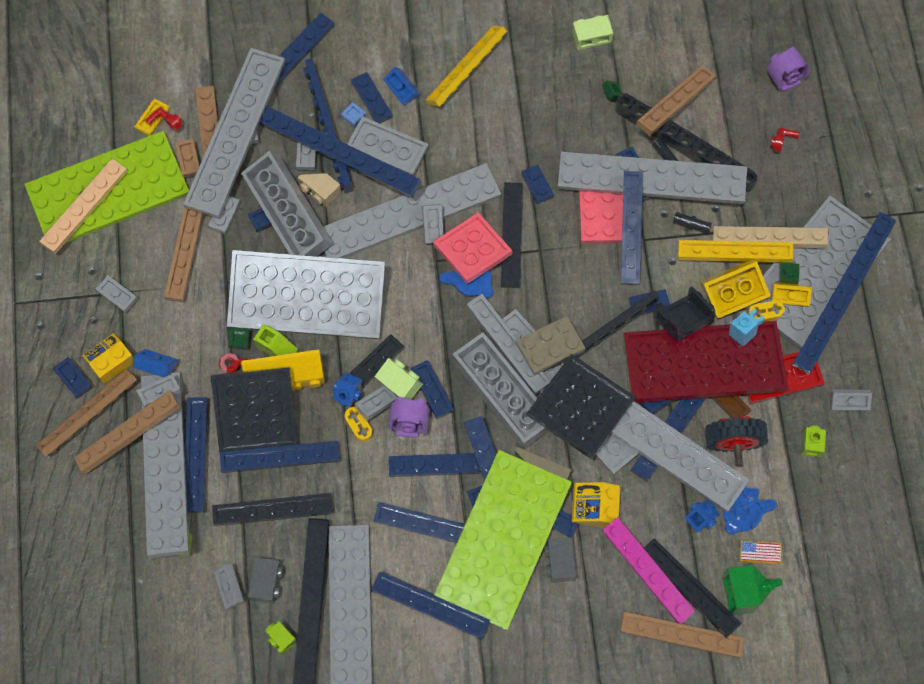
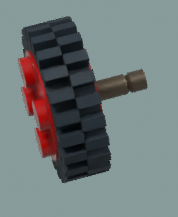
M743 416L739 419L737 417L733 420L722 418L705 427L707 448L715 451L734 452L735 466L737 467L743 466V450L757 449L768 442L767 423L764 420H755V418Z

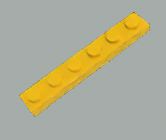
M492 26L428 96L426 102L431 106L443 105L447 100L446 98L457 90L458 85L463 80L468 78L469 73L480 64L483 57L491 52L492 47L502 40V36L507 32L503 26Z
M679 240L678 260L747 262L754 259L757 262L793 263V242Z

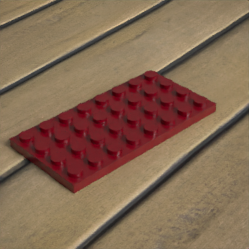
M765 321L759 325L756 336L744 346L729 335L731 324L705 326L678 342L665 329L624 332L623 337L631 394L636 396L634 402L788 391L789 386L777 321Z

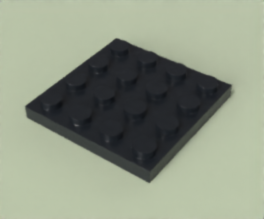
M570 354L526 415L592 460L632 405L636 396L573 354Z
M290 366L211 375L219 453L298 445Z

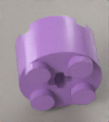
M795 47L789 48L780 55H773L770 58L771 63L767 68L768 74L778 89L782 88V90L796 87L801 83L800 79L803 76L806 79L810 73L809 66Z
M396 397L395 402L391 404L388 429L391 432L392 429L395 430L396 435L415 438L418 437L419 433L425 435L427 433L430 411L426 401L423 399L407 400L404 397Z

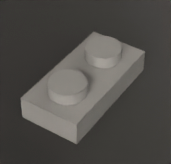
M297 142L296 169L315 170L316 151Z
M228 196L220 218L212 216L208 228L226 235L239 208L240 200Z
M441 204L422 206L425 244L433 243V241L443 235Z
M107 276L96 288L100 295L124 313L138 300L137 296L110 276Z
M173 374L136 390L144 407L169 390L174 395L181 393Z
M384 385L356 402L355 408L367 421L390 407L395 402L397 396Z
M832 389L830 408L831 410H870L872 391Z
M225 564L216 570L214 575L225 610L232 609L244 602L232 564Z

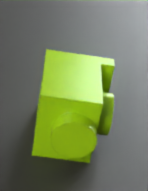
M280 622L272 623L265 630L270 637L267 640L275 649L279 647L277 651L281 656L297 643L295 638Z

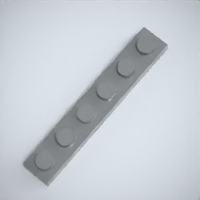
M483 294L467 303L466 307L534 395L545 389L550 380L543 371L533 375L516 345L517 338Z

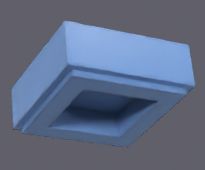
M353 102L341 113V118L354 128L358 125L362 116H367L366 112Z

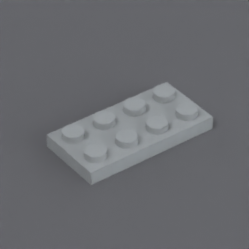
M363 116L348 142V145L413 176L428 149L427 143Z

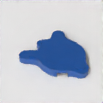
M490 270L468 284L456 271L440 275V282L442 284L454 286L463 296L478 297L483 294L486 299H489L493 295Z
M745 486L728 513L722 510L725 531L730 535H734L738 532H747L754 529L760 523L765 513L776 509V502L773 499L759 500V490Z

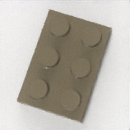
M567 316L516 340V345L533 375L567 360L570 354L575 356L585 351V346Z

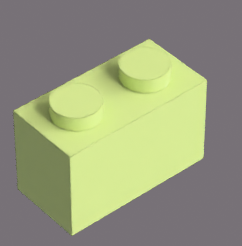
M599 15L591 19H580L573 22L572 34L577 50L612 43L613 31L608 15Z
M388 358L375 377L397 396L411 400L423 385L418 380L420 376L412 370L408 372L404 369L406 365L400 360L396 359L394 361Z

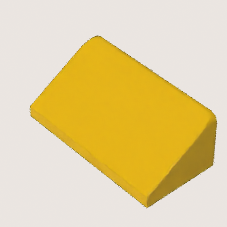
M772 282L771 301H779L782 304L810 306L812 287L810 285Z

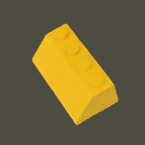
M319 349L241 361L243 371L290 366L292 391H297L307 386L317 388L321 384H325Z

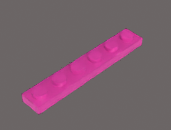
M618 517L601 530L677 623L682 624L695 612Z

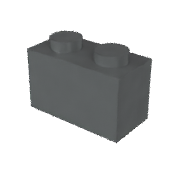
M572 537L548 539L547 545L544 546L545 558H549V565H546L547 577H551V583L575 581L576 569Z
M255 557L248 593L250 601L274 604L275 598L278 599L280 587L277 586L278 579H282L283 567H281L279 560Z

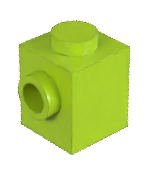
M818 426L806 427L802 436L801 455L821 458L825 452L826 430Z

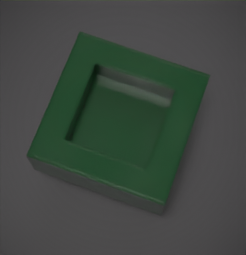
M607 80L602 84L605 90L604 93L610 100H617V97L623 93L618 82Z
M781 262L779 265V283L798 284L800 264Z
M231 327L229 348L248 349L250 329Z

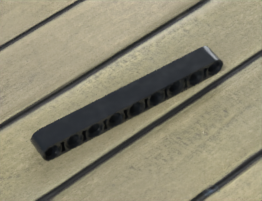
M622 93L617 97L615 106L616 113L634 125L644 114L652 109L627 93ZM670 119L652 134L655 138H661L665 144L696 163L745 166ZM698 150L703 151L704 154H700V153H698L697 151H698ZM747 167L746 179L750 180L751 183L746 182V192H751L757 181V174Z
M308 519L293 684H315L329 519Z

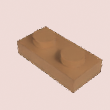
M189 139L176 142L175 145L183 177L195 176L200 165L194 140Z

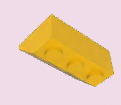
M754 259L700 281L709 303L715 308L717 318L771 297L759 265Z

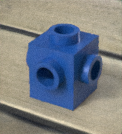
M345 372L333 386L332 391L335 392L333 400L349 407L355 401L358 402L362 394L360 387L363 380Z
M708 500L702 503L697 501L690 507L689 510L691 512L685 517V520L699 533L705 528L707 530L711 529L717 523L715 519L720 514L716 507L708 502Z

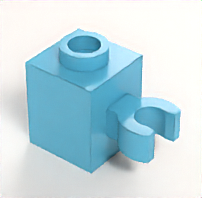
M752 310L750 315L744 311L731 322L729 335L742 346L756 336L758 326L764 321V316H761L759 319L754 318L757 310Z

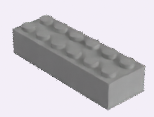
M268 151L241 173L290 255L317 257L333 244L279 155Z
M484 332L452 354V362L522 449H525L549 431L526 415L537 400V397Z

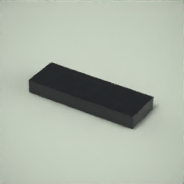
M390 334L350 374L362 379L361 385L365 387L375 377L388 358L393 360L405 348Z

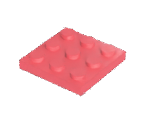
M579 191L581 244L622 243L623 194Z
M479 212L433 241L434 247L466 284L512 255V249Z

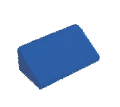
M394 67L383 78L404 106L421 95L402 69Z
M144 349L134 355V368L163 378L168 376L178 363L176 358L148 349Z

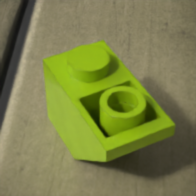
M263 324L253 339L255 346L270 356L292 354L298 351L281 333Z

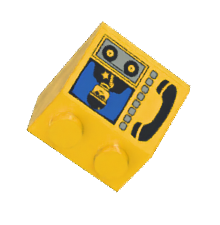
M114 333L82 355L104 385L134 364L133 356Z
M604 482L574 483L572 522L604 528L616 517L619 518L620 486Z

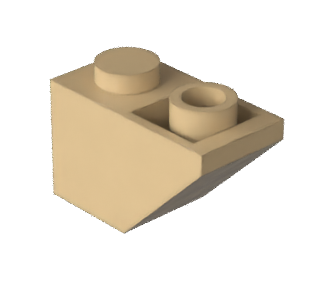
M327 173L307 174L298 177L299 188L304 193L312 195L313 200L317 204H323L326 208L341 193L340 184Z

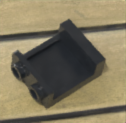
M694 287L689 288L687 296L666 307L661 302L656 304L654 318L677 342L713 323L715 317L714 306Z

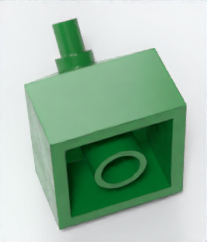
M753 565L728 568L722 576L728 608L734 616L754 613L771 591L783 585L781 578L767 579Z

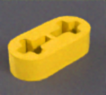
M779 301L754 304L750 307L748 315H750L752 310H757V313L761 314L759 317L755 315L754 318L759 319L761 316H764L763 322L774 321L782 317L785 307ZM773 307H775L776 310H779L778 314H776L775 311H771Z
M355 407L347 409L345 420L355 438L360 442L369 441L372 437V429L369 423ZM351 413L357 415L358 423H356L353 418L350 419ZM360 426L363 428L364 431L368 430L367 436L364 437L363 435H359Z

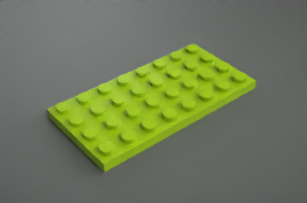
M164 131L25 183L24 185L44 235L111 159L127 168L128 172L66 243L186 197L189 189Z
M498 450L434 595L489 619L490 623L508 630L572 482Z

